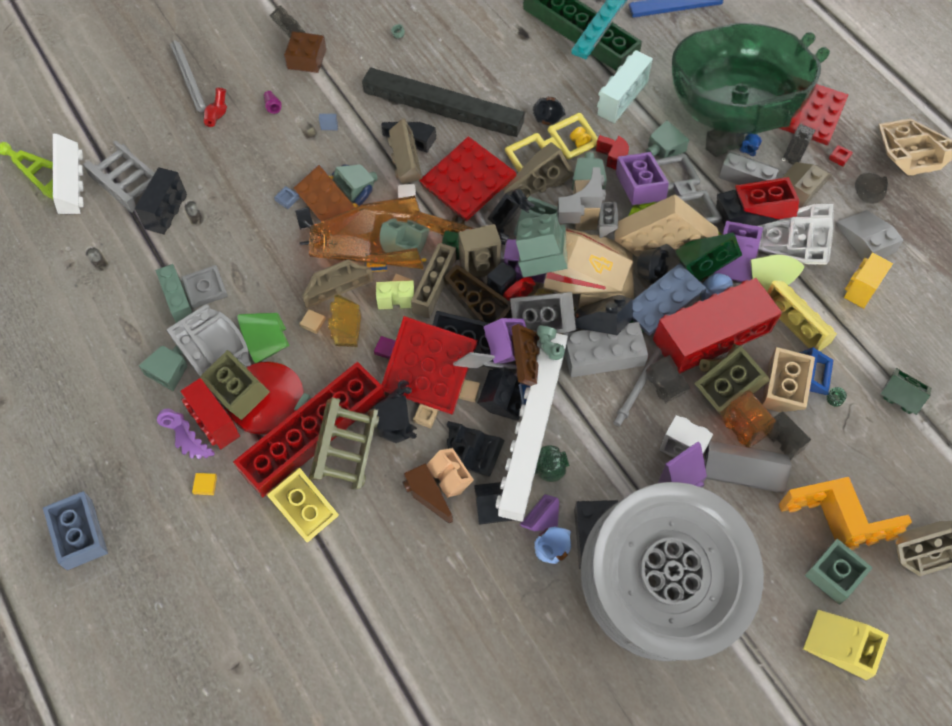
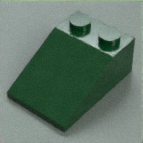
M734 233L692 240L675 250L681 265L699 282L742 256Z

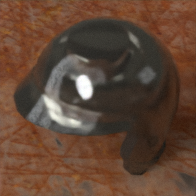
M872 172L863 173L855 181L856 193L867 204L879 203L886 197L888 179L886 176L881 178Z

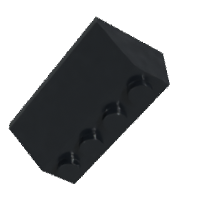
M436 311L433 326L478 340L474 353L490 355L491 351L484 330V326L490 323ZM482 365V366H484V367H488V368H492V369H497V368H499V367H491V366Z

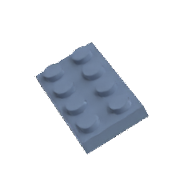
M679 263L632 300V320L639 322L640 328L650 336L656 331L661 317L672 315L679 309L686 307L704 293L706 287Z

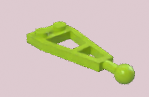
M0 142V154L12 157L11 161L44 195L53 200V179L44 186L34 176L43 166L53 170V162L22 150L15 152L9 143ZM25 159L33 162V164L26 168L21 161Z

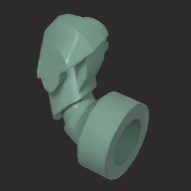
M539 325L536 334L542 344L540 347L550 359H561L565 354L564 346L551 342V340L556 338L557 330Z

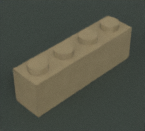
M438 243L411 300L412 313L430 318L446 284L445 276L456 262V248Z

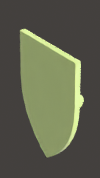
M776 254L750 259L752 279L757 278L766 292H768L773 281H784L787 285L791 284L805 267L798 260L787 255Z

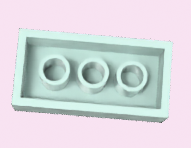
M636 50L631 56L629 55L626 58L624 65L619 66L616 74L610 77L608 84L605 87L603 86L599 92L598 116L615 124L648 83L653 58Z

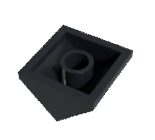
M501 482L474 485L479 525L515 521L498 516L499 509L495 508L498 496L503 494V489H500Z

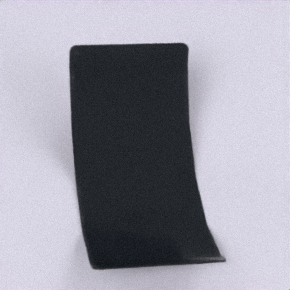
M309 207L295 210L300 230L308 228L303 223L304 220L314 226Z

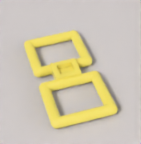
M577 113L548 127L551 138L544 141L539 133H535L506 147L504 151L519 172L523 166L513 151L534 141L537 142L541 149L550 142L554 143L561 149L565 158L570 160L596 147L598 137L581 113ZM579 121L586 133L590 135L592 141L570 152L556 131Z

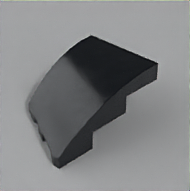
M448 421V449H454L467 470L490 477L505 440L501 437L488 435L480 430L467 428L462 424Z

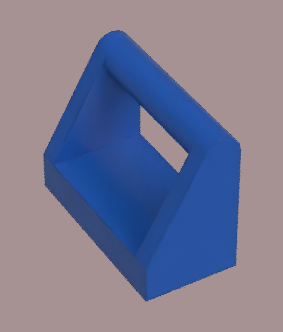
M814 347L799 352L815 357L810 391L828 395L834 360ZM817 363L825 364L822 385L814 381Z

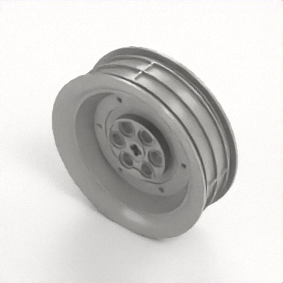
M666 482L646 486L614 504L598 519L589 533L584 546L581 560V582L591 614L601 629L614 642L640 657L657 661L702 659L719 653L732 645L748 629L756 615L762 597L763 563L757 541L742 516L728 502L713 492L699 486L680 482ZM668 544L674 548L673 555L667 551ZM649 554H652V555L655 556V558H656V563H655V565H653V564H651V563L649 562V560H648ZM686 557L692 560L691 568L685 562ZM668 568L673 569L671 572L674 573V575H669L670 571L668 570ZM649 576L654 577L656 581L655 587L650 586L648 582ZM687 579L692 582L693 587L691 590L686 586ZM668 589L674 592L673 600L667 596Z

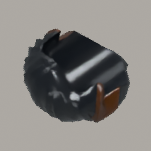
M549 96L537 100L532 109L537 122L548 126L556 124L566 115L562 104L556 98Z

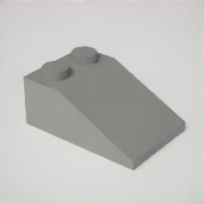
M868 210L836 223L862 260L865 257L869 259L872 253L882 258L896 253L904 241L892 225Z

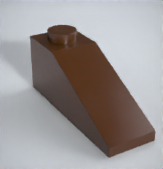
M425 463L405 472V481L402 483L406 492H411L414 499L449 524L452 523V513L427 464Z

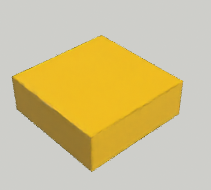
M195 473L192 493L194 495H214L217 475Z

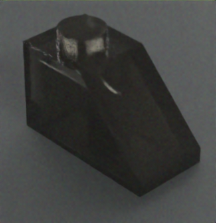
M799 124L782 160L792 165L796 162L800 163L816 130Z

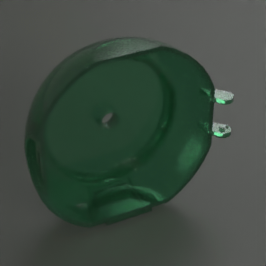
M733 23L694 32L684 38L677 45L672 55V79L682 106L698 122L710 128L729 133L759 134L790 125L791 119L805 107L813 95L821 74V63L828 58L830 50L827 47H822L814 55L808 49L816 38L812 32H807L800 40L796 35L776 27L756 23Z

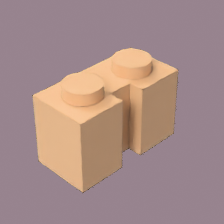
M453 448L439 450L427 464L432 476L440 480L439 486L447 498L461 495L474 481Z

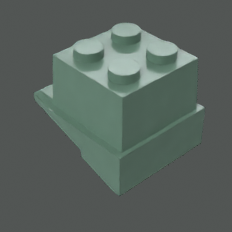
M556 213L543 214L540 217L525 218L519 221L516 244L519 251L518 263L523 277L568 269L565 224H559Z

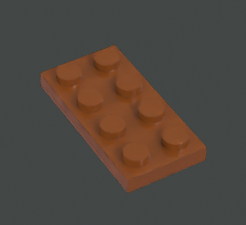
M320 165L294 187L295 191L333 236L360 214L358 209Z

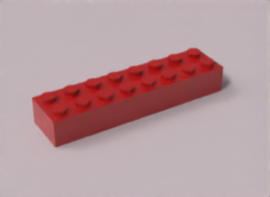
M357 361L233 461L235 467L258 494L264 498L266 493L314 456L327 400L331 398L339 399V406L342 409L365 414L385 397L383 386ZM339 416L338 418L336 417L334 425L337 428L346 430L356 420Z

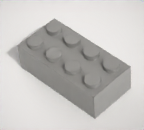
M639 322L627 324L618 335L590 330L564 333V335L568 336L565 356L571 377L640 367L646 364L648 352Z

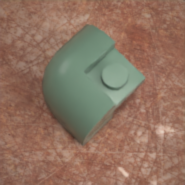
M396 218L390 219L382 223L380 231L381 247L391 257L399 253L403 257L416 259L425 246L430 228L409 219L407 222L397 221Z

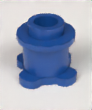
M755 133L747 134L742 142L743 146L740 147V151L750 156H755L756 150H758L762 143L759 135Z

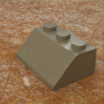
M401 119L389 130L390 137H388V143L390 148H393L391 157L397 169H394L396 179H399L402 184H407L420 180L422 174L413 132L407 121Z

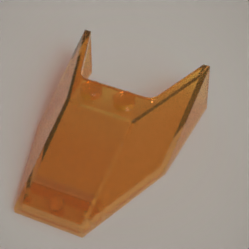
M416 196L362 204L311 226L309 256L341 261L349 259L366 264L424 269L417 248L386 253L380 243L382 223L396 218L397 221L407 222L408 219L414 221L422 217Z

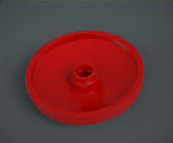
M260 362L247 367L270 392L242 420L227 408L233 422L246 432L258 435L268 434L295 412L294 408L304 393L298 375L289 367L276 362Z

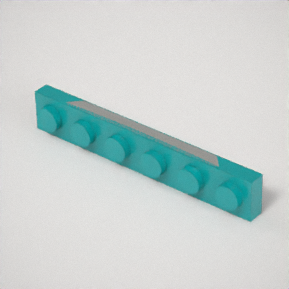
M606 0L572 48L571 54L586 60L627 0Z

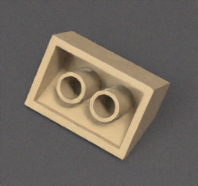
M776 347L770 357L767 372L770 381L765 384L761 408L776 412L805 410L807 408L815 357Z

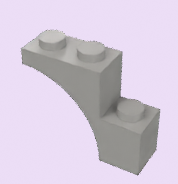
M593 167L591 180L584 189L567 197H558L557 216L559 223H580L581 216H584V208H601L602 201H605V189H602V186H604V175H601L600 167Z

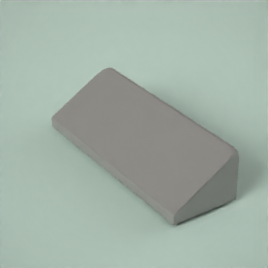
M602 202L599 213L600 238L618 229L617 202Z

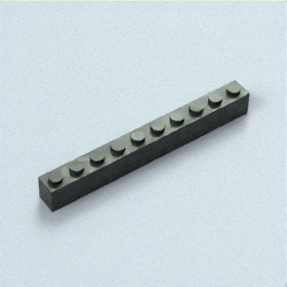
M370 67L362 80L363 92L368 95L418 108L517 138L524 124V111Z

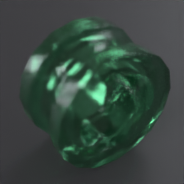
M840 387L832 388L826 396L827 402L834 407L841 406L847 398L845 390ZM834 394H837V395H838V398H840V399H839V400L835 399L836 397L834 396Z

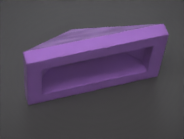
M545 494L520 525L532 531H543L546 528L558 527L559 499Z

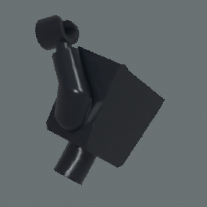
M520 189L505 193L487 218L491 223L495 224L501 244L505 245V240L509 239V235L504 234L503 228L514 219L520 209L530 213L529 208L531 206L534 207V203L530 202Z
M405 380L400 381L397 389L375 405V409L378 410L377 416H379L377 425L379 436L393 443L417 437V434L412 432L417 427L409 423L406 396H403L404 393L410 394L412 392L410 387H406L409 382Z

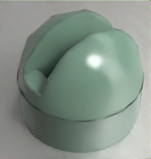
M396 24L392 27L391 32L395 38L404 37L405 30L401 24Z

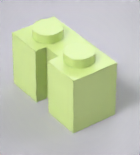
M414 281L376 282L378 309H393V305H400V309L412 308L411 300L415 294Z

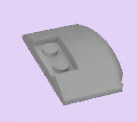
M205 304L166 329L199 376L227 350L246 367L251 365L246 342L238 328L223 313L210 309L209 305Z

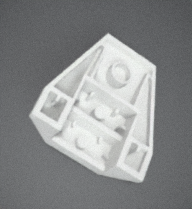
M834 204L805 206L798 208L797 217L784 218L779 221L759 225L758 227H763L758 251L771 255H787L804 264H827L830 261Z

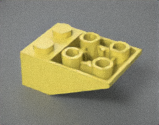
M817 610L803 649L864 680H868L876 675L889 635L868 624Z

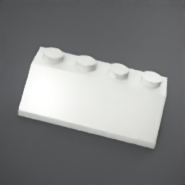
M53 134V200L57 213L80 214V207H84L83 197H80V191H83V181H80V176H83V166L80 165V160H83V151L79 150L77 142L59 134Z

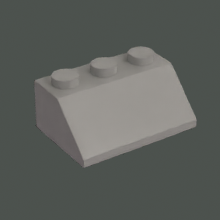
M730 151L723 164L719 178L737 185L776 179L780 168Z

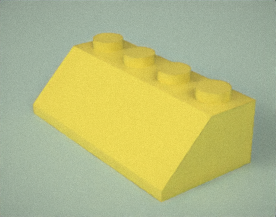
M773 281L767 293L782 312L779 319L808 348L814 347L821 351L831 344L837 335L834 329L823 321L820 315L814 312L807 305L806 301L801 299L784 281Z

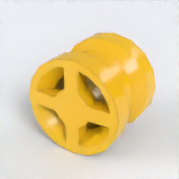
M583 127L574 129L570 134V139L575 142L577 148L591 141L590 135L585 133L586 131Z

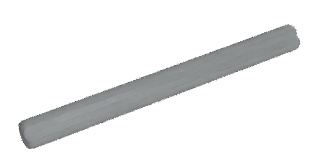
M174 40L170 46L196 110L203 113L206 108L182 47L179 42Z

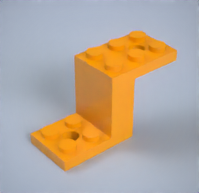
M849 477L791 489L779 503L781 512L787 510L789 512H796L801 507L808 506L809 508H814L821 505L834 539L840 540L851 550L858 548L860 544L864 543L870 546L882 539H886V541L895 540L912 523L909 515L868 523Z

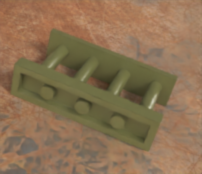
M331 398L326 403L309 479L315 481L322 480V477L326 475L352 482L351 489L358 490L361 489L366 480L364 472L373 431L379 422L378 410L368 411V415L342 409L339 406L340 400ZM341 416L366 423L364 434L337 428L334 425L336 417ZM338 436L361 442L359 454L332 448V445H330L331 437ZM334 456L357 462L355 474L328 468L325 465L326 458Z

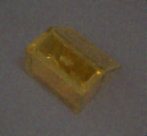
M335 294L334 302L330 304L332 318L328 320L331 339H334L335 346L358 347L362 315L360 305Z

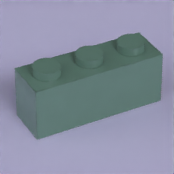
M174 264L155 270L170 312L177 323L193 313Z

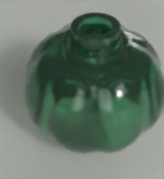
M554 445L541 447L535 474H538L547 482H556L562 479L566 474L565 467L569 466L566 452H560L559 447Z

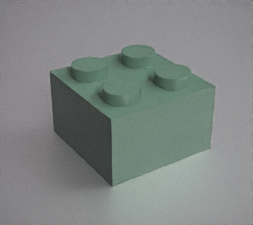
M836 539L805 576L840 605L852 594L873 567L840 540Z

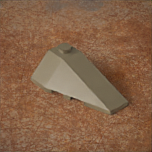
M550 142L530 159L517 173V176L505 186L503 192L507 193L520 189L528 198L531 194L539 191L542 193L547 188L562 185L573 177L574 173L561 149Z

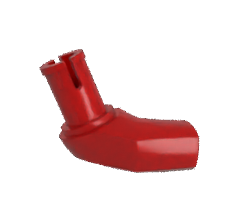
M215 88V102L209 104L204 109V124L207 127L215 126L217 120L226 113L228 106L225 104V88Z

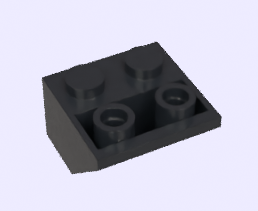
M506 367L489 370L477 404L492 414L519 421L522 406L519 384L523 383L518 382L517 376Z

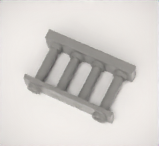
M115 140L113 142L117 149L115 153L98 165H93L88 160L83 166L93 180L132 213L136 207L134 203L135 198L145 191L155 172L130 153L124 144L121 145ZM121 156L127 160L109 174H104L102 171ZM132 165L138 169L121 183H114L113 179ZM142 175L148 178L147 181L131 193L124 192L127 186Z

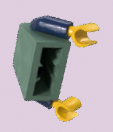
M344 164L336 167L335 171L331 173L332 176H330L351 202L354 201L353 205L356 208L366 201L373 191L374 182L378 179L375 172L368 173L362 165Z

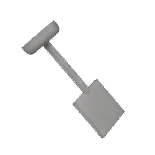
M470 352L453 363V366L479 368L482 365L499 368L506 367L517 376L516 361H512L511 364H494V362H491L495 358L494 355Z

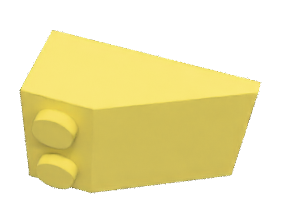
M300 468L295 469L266 493L267 497L306 542L310 541L339 516Z

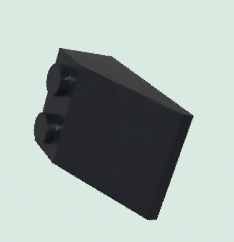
M736 190L717 194L716 208L722 217L724 226L726 221L759 226L780 220L745 212Z
M616 295L580 307L574 313L576 328L618 335L633 319L632 298Z

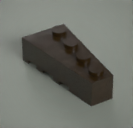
M456 264L445 276L447 288L474 320L492 323L501 318H512L511 302Z

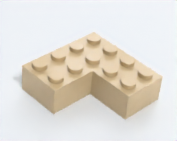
M675 194L618 221V229L615 230V241L637 257L640 256L643 250L658 248L665 244L677 250L692 240L718 236L717 227Z

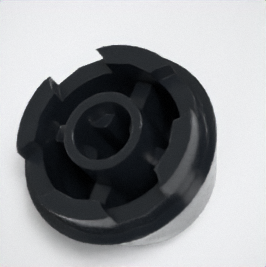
M660 247L643 250L637 261L638 275L654 284L667 274L669 266L666 265V257H669L668 251L662 250Z

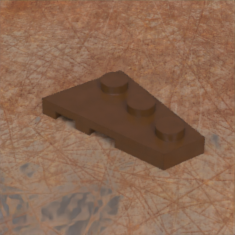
M516 324L511 326L518 382L533 386L537 384L539 364L536 361V355L540 354V347L537 346L539 337L536 331Z

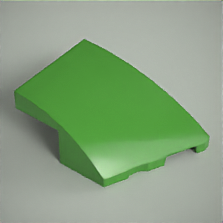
M278 313L237 315L243 338L255 364L290 346L283 334L286 328Z

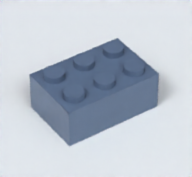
M84 491L43 507L58 564L63 568L70 570L108 554L93 501Z

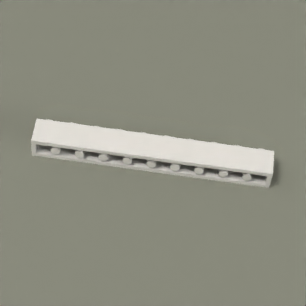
M556 333V338L551 340V342L559 343L566 349L568 336ZM540 340L538 341V347L542 345ZM541 347L540 354L536 355V361L539 364L537 384L530 386V388L526 387L524 399H527L526 405L522 404L519 416L522 417L521 423L517 422L515 434H518L517 440L512 441L510 452H513L512 459L508 458L505 470L508 471V475L502 479L500 489H503V494L498 496L495 508L499 509L498 516L521 522L524 519L563 357L559 360L550 359Z

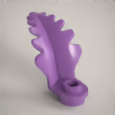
M163 409L157 415L159 425L175 430V447L178 449L181 446L183 455L188 451L190 458H194V455H196L197 459H201L202 456L206 459L209 456L215 455L211 448H207V444H202L201 439L195 438L196 434L194 431L189 430V421L184 419L183 414L174 412L172 409Z

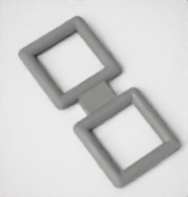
M686 154L656 159L659 166L682 161L691 179L669 183L668 191L674 190L676 195L683 201L703 198L712 217L705 219L712 224L721 222L722 217L707 191H696L694 185H699L701 180Z

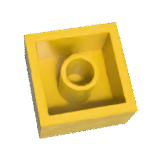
M872 253L869 259L865 257L859 266L860 268L855 271L844 289L847 291L844 298L864 309L893 263L875 253Z

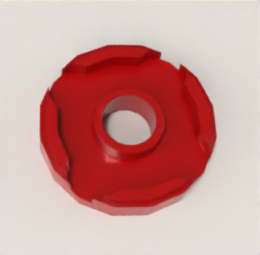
M525 277L509 287L503 294V297L510 301L511 298L528 296L533 291V286L536 283L531 277Z

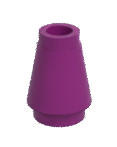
M266 91L264 93L266 110L272 114L280 112L282 107L281 101L272 91Z

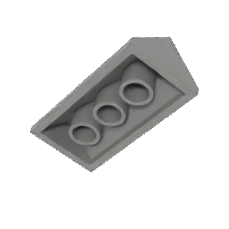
M714 441L709 442L705 455L707 475L705 479L785 493L792 467L788 455Z

